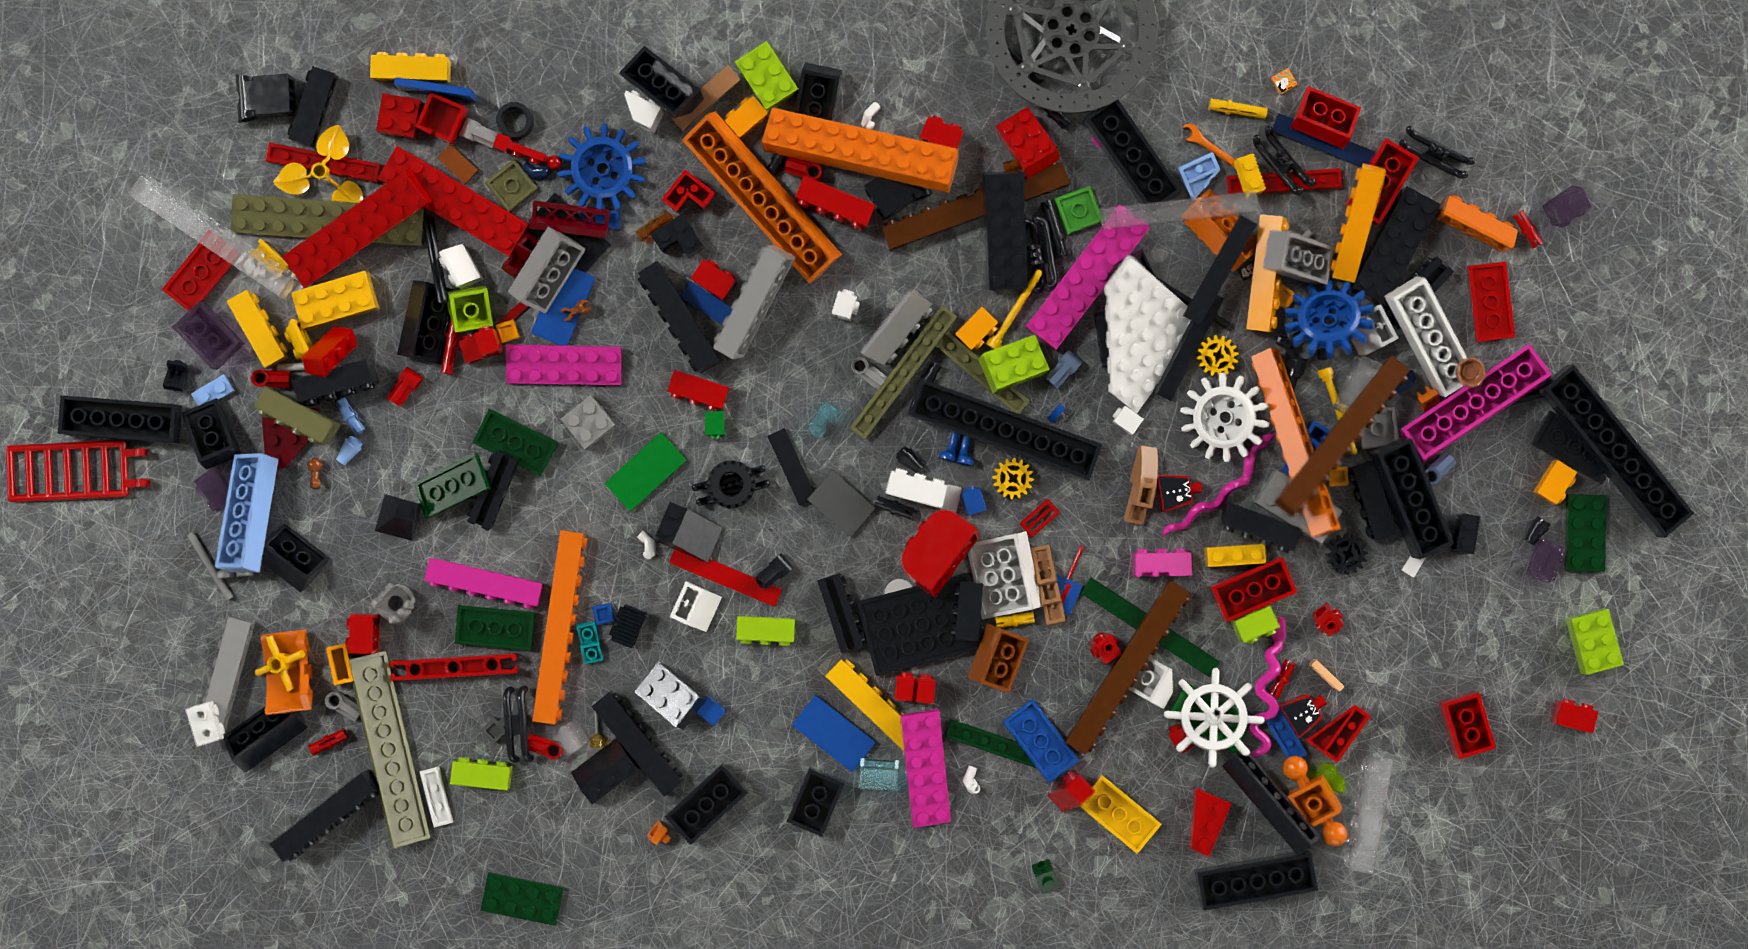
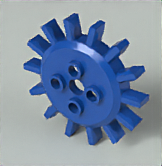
M602 123L601 136L593 138L592 131L588 126H585L583 130L587 141L580 144L575 138L570 136L568 138L569 143L577 149L574 155L571 156L567 153L559 154V158L563 161L571 162V169L558 172L559 178L573 177L574 184L568 186L565 189V193L571 195L580 189L583 192V196L579 200V206L584 207L588 199L592 197L597 199L596 208L603 209L604 199L611 198L613 206L619 210L621 209V203L617 198L619 194L625 192L629 198L633 200L636 198L634 191L628 188L630 182L645 183L644 177L633 174V167L645 165L646 159H631L630 153L640 145L637 141H634L627 147H624L621 144L626 134L623 128L618 131L615 139L608 137L609 129L606 123ZM609 154L613 155V159L611 161H608L606 159L607 155ZM591 159L595 161L593 166L588 165V161ZM600 164L608 166V171L605 174L598 173L597 168ZM613 173H618L617 179H612ZM599 178L600 182L599 184H594L593 180Z
M1328 279L1325 291L1317 292L1314 285L1309 283L1308 293L1310 296L1307 299L1295 293L1293 295V302L1300 306V308H1285V317L1298 319V321L1285 324L1286 333L1301 332L1293 338V345L1295 347H1298L1307 340L1310 342L1308 346L1309 356H1313L1318 347H1325L1327 358L1332 359L1334 354L1333 347L1342 346L1344 352L1350 355V340L1355 339L1363 345L1366 343V335L1359 332V329L1373 330L1374 320L1362 319L1361 316L1374 314L1373 304L1358 306L1359 303L1366 299L1363 290L1351 297L1348 295L1350 292V282L1346 281L1341 291L1333 290L1331 279ZM1327 319H1332L1335 321L1331 325L1324 323Z

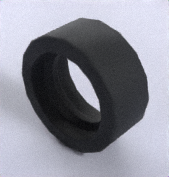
M510 102L499 109L496 116V124L503 135L510 137L512 140H520L531 133L534 126V118L531 111L524 104ZM519 110L525 114L526 125L521 131L511 132L505 127L504 118L509 111Z

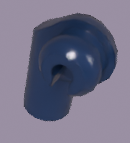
M527 161L522 166V169L533 179H544L551 173L548 165L535 168Z

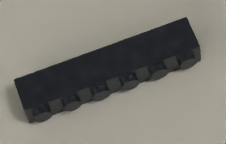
M608 692L591 707L663 796L667 795L683 781L681 778L683 776L682 772L677 767H672L669 763L671 761L669 756L665 752L661 753L657 748L659 744L653 737L649 738L645 732L647 730L641 722L637 723L633 719L634 713L629 707L625 708L621 704L622 698L616 692Z
M1238 751L1222 765L1224 770L1297 856L1321 837L1251 754L1244 756Z

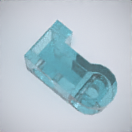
M823 401L810 423V433L815 437L823 436L831 416L833 415L837 418L840 410Z

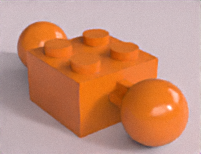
M1300 756L1288 757L1283 763V772L1287 778L1296 780L1299 786L1290 790L1287 797L1312 827L1322 823L1324 826L1322 836L1328 845L1333 847L1342 845L1347 839V830L1344 825L1334 822L1331 818L1341 813L1342 805L1322 773L1309 780L1306 776L1308 770L1306 761Z

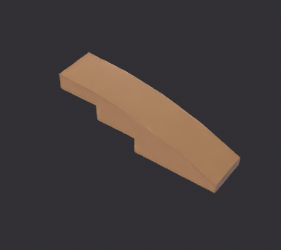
M729 65L726 66L700 89L704 100L692 113L678 118L671 116V118L682 131H685L707 113L741 79Z
M1050 545L1030 548L1046 624L1049 627L1066 623Z

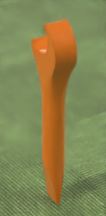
M1194 124L1183 126V129L1188 128L1191 131V136L1186 138V142L1196 143L1205 147L1235 168L1234 161L1236 159L1209 142L1200 133L1197 126Z

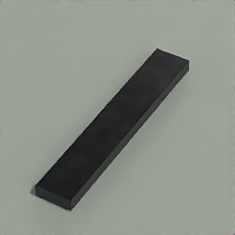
M1242 215L1239 216L1184 312L1183 316L1198 325L1201 324L1256 228L1257 224Z
M1219 295L1216 296L1200 325L1190 321L1154 393L1172 401L1224 298Z

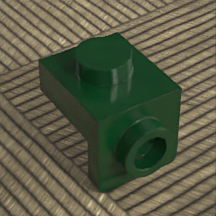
M1049 859L1031 866L1042 894L1060 887Z

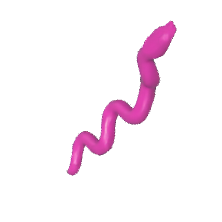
M1272 431L1269 434L1263 435L1261 437L1263 442L1260 445L1252 444L1248 450L1249 455L1244 458L1242 477L1224 485L1215 500L1200 502L1194 505L1183 521L1167 525L1163 529L1162 535L1166 536L1172 531L1186 529L1193 523L1199 513L1217 510L1225 504L1230 493L1246 487L1253 476L1257 451L1264 449L1274 439L1275 433Z
M1284 617L1277 619L1280 627L1275 629L1276 633L1272 634L1274 644L1264 652V659L1269 665V670L1255 683L1257 696L1268 704L1269 709L1253 716H1261L1264 718V721L1274 718L1279 709L1276 699L1265 691V686L1274 680L1281 671L1280 663L1275 655L1283 649V641L1286 638V622ZM1248 723V729L1251 734L1262 743L1261 747L1250 752L1254 758H1257L1270 750L1272 746L1271 739L1259 729L1258 724Z

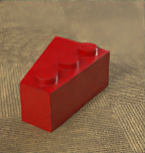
M1354 705L1305 741L1337 764L1371 715Z
M1070 770L1062 777L1064 781L1048 797L1062 812H1065L1066 810H1071L1072 807L1082 806L1095 791L1076 770L1073 772Z
M1194 786L1189 848L1209 857L1232 803Z

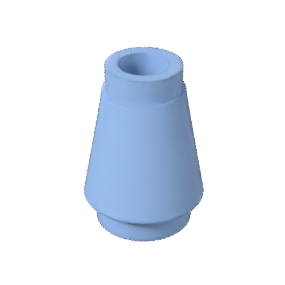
M353 436L346 438L336 458L337 461L346 465L362 450V442Z

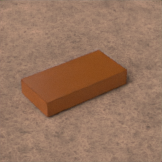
M451 144L437 157L465 185L478 172Z

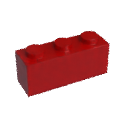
M334 326L301 357L306 374L325 377L357 346L353 329Z
M674 369L667 392L671 393L670 397L679 400L682 397L688 398V403L697 406L703 403L708 405L707 409L718 412V409L723 410L730 388Z

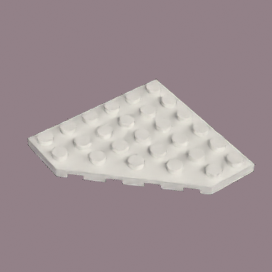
M1127 256L1105 286V295H1107V306H1105L1106 321L1108 322L1106 337L1107 347L1109 348L1107 364L1108 373L1110 374L1108 391L1137 414L1157 387L1191 320L1183 316L1188 306L1137 261Z

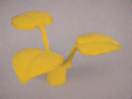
M340 125L328 128L319 137L316 146L317 152L327 157L322 163L314 164L309 175H307V170L303 165L290 163L282 168L273 181L282 191L293 195H300L309 189L310 183L308 178L314 176L318 179H326L338 188L332 194V201L359 203L364 199L362 190L356 183L345 181L340 186L329 177V168L326 166V163L330 160V157L340 160L349 151L348 138Z

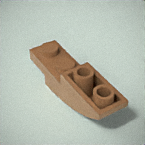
M1139 445L1130 477V482L1133 485L1123 519L1126 522L1143 525L1147 508H1152L1158 475V452L1156 447Z

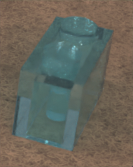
M860 758L859 788H864L865 790H897L899 761Z

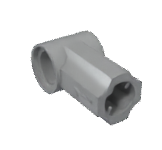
M466 117L458 135L469 141H476L494 149L493 144L498 133Z
M858 357L852 361V371L876 390L887 379L886 375L871 365L865 358ZM856 362H864L865 369L857 371L854 367Z
M333 691L326 696L325 704L328 708L336 710L354 722L360 717L358 704L344 696L342 692ZM332 695L339 697L340 702L338 705L331 703L330 698Z

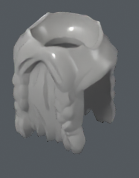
M389 583L385 586V590L378 597H375L370 604L372 609L377 608L379 614L388 620V623L396 624L407 618L411 610L414 609L415 597L408 587ZM392 596H399L403 600V606L398 611H394L389 607L388 601Z

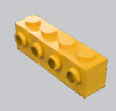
M377 52L376 55H371L370 78L373 81L394 82L395 78L399 77L431 83L450 84L451 60L444 54H434V57H426V54L415 53V56H407V53H396V56L388 55L386 52Z
M245 290L227 300V303L264 368L270 369L289 358L286 354L288 349L283 342L280 343L278 340V331L273 325L270 326L268 322L269 316L265 309L261 310L258 305L260 300L256 293Z

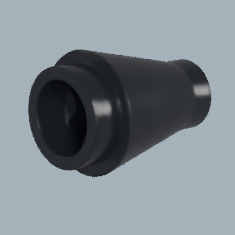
M906 446L895 456L898 459L897 462L913 470L915 473H918L924 466L912 449Z
M1537 516L1535 520H1532L1524 540L1535 545L1549 530L1550 523Z

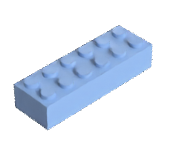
M262 453L234 454L215 568L229 572H260L278 459Z

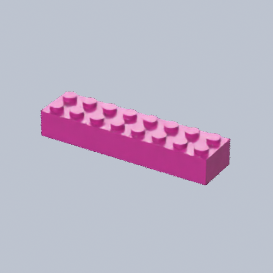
M1119 204L1029 321L1025 329L1056 351L1109 282L1108 274L1114 265L1130 255L1150 227Z
M1530 344L1487 371L1480 385L1463 387L1401 428L1399 434L1401 437L1412 438L1422 464L1550 379L1552 373Z

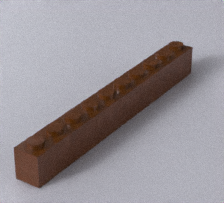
M1056 161L1028 179L1024 175L1025 202L1069 186L1070 182L1062 162L1057 163ZM983 187L974 190L975 194L967 196V193L956 197V201L949 202V200L939 203L937 208L931 209V207L920 210L921 213L915 216L911 213L903 216L901 221L895 222V220L884 223L885 227H882V232L889 251L984 217Z
M1391 355L1274 501V504L1291 517L1297 513L1300 515L1307 507L1305 502L1308 499L1312 500L1319 492L1316 488L1319 485L1323 486L1330 478L1327 474L1331 470L1335 471L1341 464L1339 459L1342 455L1346 457L1352 450L1350 445L1353 441L1357 443L1364 435L1361 431L1365 427L1368 429L1375 421L1372 417L1376 413L1380 414L1386 407L1384 402L1387 399L1391 400L1397 393L1395 388L1405 383L1408 379L1406 374L1410 369Z
M1170 579L1167 581L1121 652L1122 654L1119 655L1065 739L1066 743L1083 754L1093 750L1096 745L1095 739L1098 735L1102 736L1107 728L1105 726L1108 719L1112 720L1117 713L1115 708L1119 703L1122 704L1128 695L1126 691L1129 687L1133 688L1138 680L1137 674L1139 671L1143 672L1149 663L1147 661L1150 654L1153 656L1158 650L1159 646L1157 644L1161 638L1165 639L1169 633L1167 628L1171 622L1175 623L1180 615L1178 611L1182 606L1185 607L1191 598L1189 597L1190 592Z

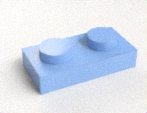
M223 374L191 393L199 406L216 398L221 400L235 392V389L226 374Z

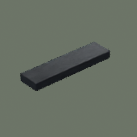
M785 428L767 437L800 506L808 502L807 498L812 494L813 488Z

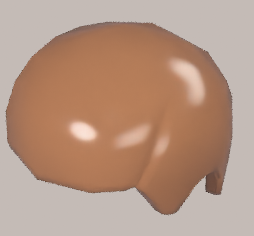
M1475 358L1463 359L1456 368V378L1460 384L1466 387L1480 385L1486 376L1484 365Z

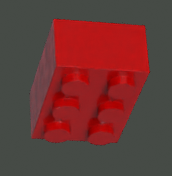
M1308 86L1300 99L1290 128L1344 149L1351 139L1362 107Z
M1029 107L1024 108L995 126L998 137L1021 171L1024 172L1027 179L1060 160L1056 146Z
M1473 691L1438 702L1455 758L1462 759L1496 749L1480 692Z

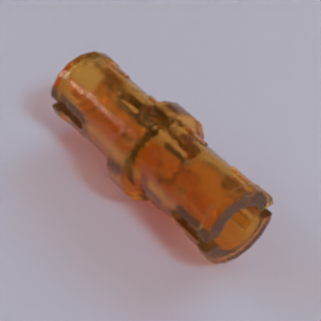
M664 210L654 219L648 220V223L635 233L643 242L652 232L670 222L673 218L667 210Z

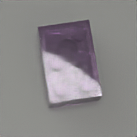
M203 301L195 304L172 326L203 361L214 370H218L245 344L210 306Z

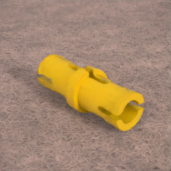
M1033 611L995 617L996 627L998 628L1014 626L1015 628L1018 625L1035 623Z

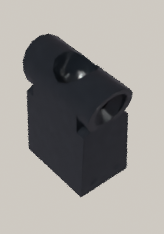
M287 73L253 77L235 74L236 90L239 94L237 105L239 123L254 121L258 118L294 116L296 108L294 77Z
M880 177L871 180L863 188L870 201L875 204V208L883 221L914 201L933 195L932 190L929 188Z

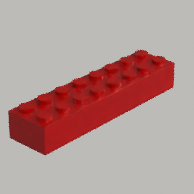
M396 146L377 179L386 184L403 171L411 169L432 199V202L426 205L425 208L507 257L514 253L517 244L530 230L527 222L399 146Z
M411 169L405 170L287 252L282 258L301 285L307 288L432 202V199Z

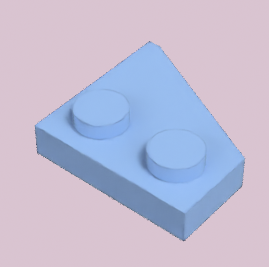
M1213 152L1177 167L1192 202L1197 199V196L1207 187L1210 180L1220 171Z

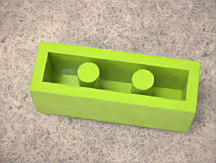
M737 616L736 640H740L742 644H752V640L760 641L759 644L771 645V641L779 642V645L790 646V642L795 640V619Z
M458 757V760L452 761L450 784L509 790L513 766L508 765V762L496 761V764H492L487 759H477V762L470 761L468 757Z

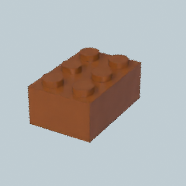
M987 624L967 678L1009 693L1029 639Z

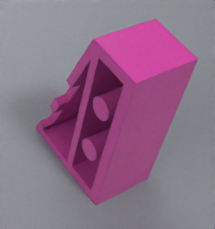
M1136 549V553H1132V576H1192L1191 552H1186V549H1175L1174 553H1167V549H1156V553H1148V549Z

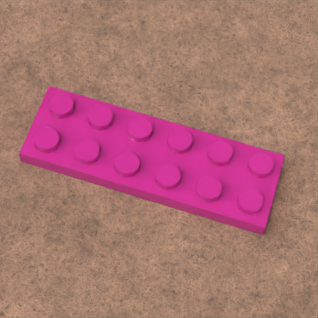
M507 344L506 383L622 385V346Z
M934 709L901 714L912 826L916 828L951 822L939 710Z

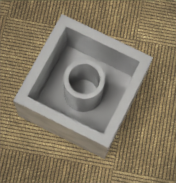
M592 395L561 418L562 422L586 450L617 426Z

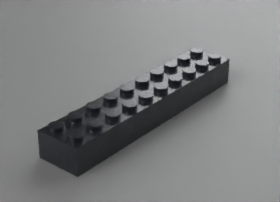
M1574 364L1563 367L1537 389L1656 537L1666 538L1694 514Z
M919 379L907 413L909 417L1089 481L1103 445L925 379Z

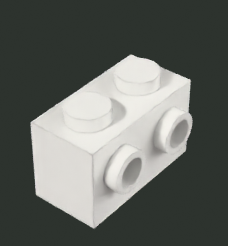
M843 289V292L838 291L832 310V317L851 322L852 315H857L860 302H857V297L854 296V292Z
M213 701L186 709L197 746L224 738V726L222 723H219V710Z

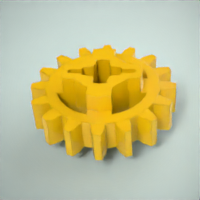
M1217 335L1213 336V340L1208 337L1206 338L1207 344L1201 342L1200 345L1203 348L1197 350L1201 354L1196 357V360H1201L1198 366L1205 367L1204 373L1209 370L1210 376L1217 373L1219 377V373L1222 372L1227 375L1229 374L1228 368L1234 370L1232 363H1238L1234 356L1239 355V353L1233 351L1236 345H1230L1231 339L1224 341L1225 336H1221L1220 340ZM1217 343L1215 349H1207L1211 344ZM1224 347L1228 349L1230 355L1226 354ZM1219 350V355L1222 356V358L1218 359L1216 362V357L1213 356V354L1217 353ZM1205 357L1209 359L1210 366L1207 364ZM1220 363H1228L1225 367L1218 369Z
M1013 458L1012 462L1005 459V465L1001 462L998 463L1000 469L995 468L994 471L997 475L992 476L997 481L993 486L999 487L996 492L1003 491V497L1005 498L1009 494L1010 499H1013L1014 495L1018 499L1021 498V492L1026 495L1027 491L1025 489H1031L1032 486L1029 482L1034 481L1033 478H1029V475L1033 473V471H1027L1029 465L1023 466L1022 459L1017 463L1016 458ZM1008 466H1017L1019 469L1012 471ZM1001 472L1005 475V481L1002 484L1000 482ZM1025 473L1026 480L1023 485L1021 483V476ZM1016 474L1018 476L1016 478L1017 483H1010L1008 481L1010 479L1008 475ZM1009 486H1014L1018 491L1012 492L1006 489Z

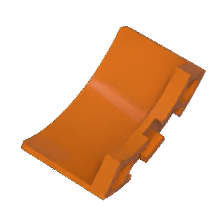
M306 629L261 635L260 639L265 665H267L268 659L272 657L266 641V637L273 635L280 653L291 655L300 650H303L305 653V657L294 661L292 667L287 670L294 687L293 690L286 691L280 674L266 673L265 714L311 710L313 690L310 688L309 680L313 679L312 664L308 665L307 655L310 652Z

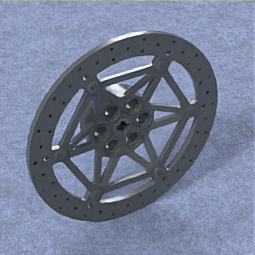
M1011 0L990 1L986 21V37L995 68L1005 83L1016 94L1031 104L1046 110L1060 113H1083L1112 104L1127 94L1138 83L1147 70L1154 54L1158 28L1153 0H1132L1138 15V41L1130 40L1121 0H1115L1122 38L1101 27L1099 23L1113 0H1106L1098 14H1095L1090 6L1100 0H1088L1084 3H1080L1078 0H1070L1063 3L1060 0H1054V7L1051 10L1026 7L1031 0H1022L1019 3ZM1070 10L1072 12V15L1070 17L1063 16L1062 11ZM1027 14L1045 16L1043 25L1037 23ZM1006 15L1014 17L1023 58V62L1019 66H1016L1011 58L1006 44ZM1088 16L1090 22L1083 23L1080 17ZM1021 19L1042 33V41L1031 56H1028ZM1054 22L1058 25V28L1051 30L1048 24ZM1070 28L1074 29L1073 35L1068 34ZM1086 34L1093 35L1094 40L1090 42L1086 41L1084 39V36ZM1102 34L1118 44H1098L1099 36ZM1053 41H1059L1061 42L1062 46L1060 48H1054L1051 43ZM1076 46L1080 52L1072 54L1070 48ZM1044 47L1050 53L1048 56L1035 60ZM1094 50H1118L1092 75L1088 76L1089 55ZM1125 53L1132 55L1129 64L1117 78L1097 90H1092L1091 83ZM1053 59L1067 62L1076 79L1039 68L1038 66ZM1083 60L1082 75L1074 62ZM1033 72L1077 87L1078 94L1053 92L1040 87L1027 77Z

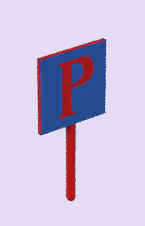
M1080 546L1067 577L1064 578L1056 574L1064 613L1068 615L1071 614L1083 586L1070 580L1084 548L1083 546Z

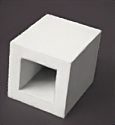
M1126 406L1122 409L1118 407L1113 414L1115 418L1113 423L1129 435H1133L1144 420Z

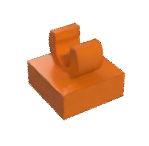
M1426 386V393L1424 395H1421L1418 391L1416 392L1419 407L1423 412L1440 403L1439 393L1435 388L1430 390Z
M659 819L647 834L650 841L656 845L660 840L667 844L671 839L667 833L668 828Z

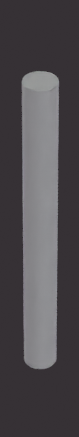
M195 533L188 534L187 537L225 599L229 601L233 598L229 588L223 579H217L218 571Z

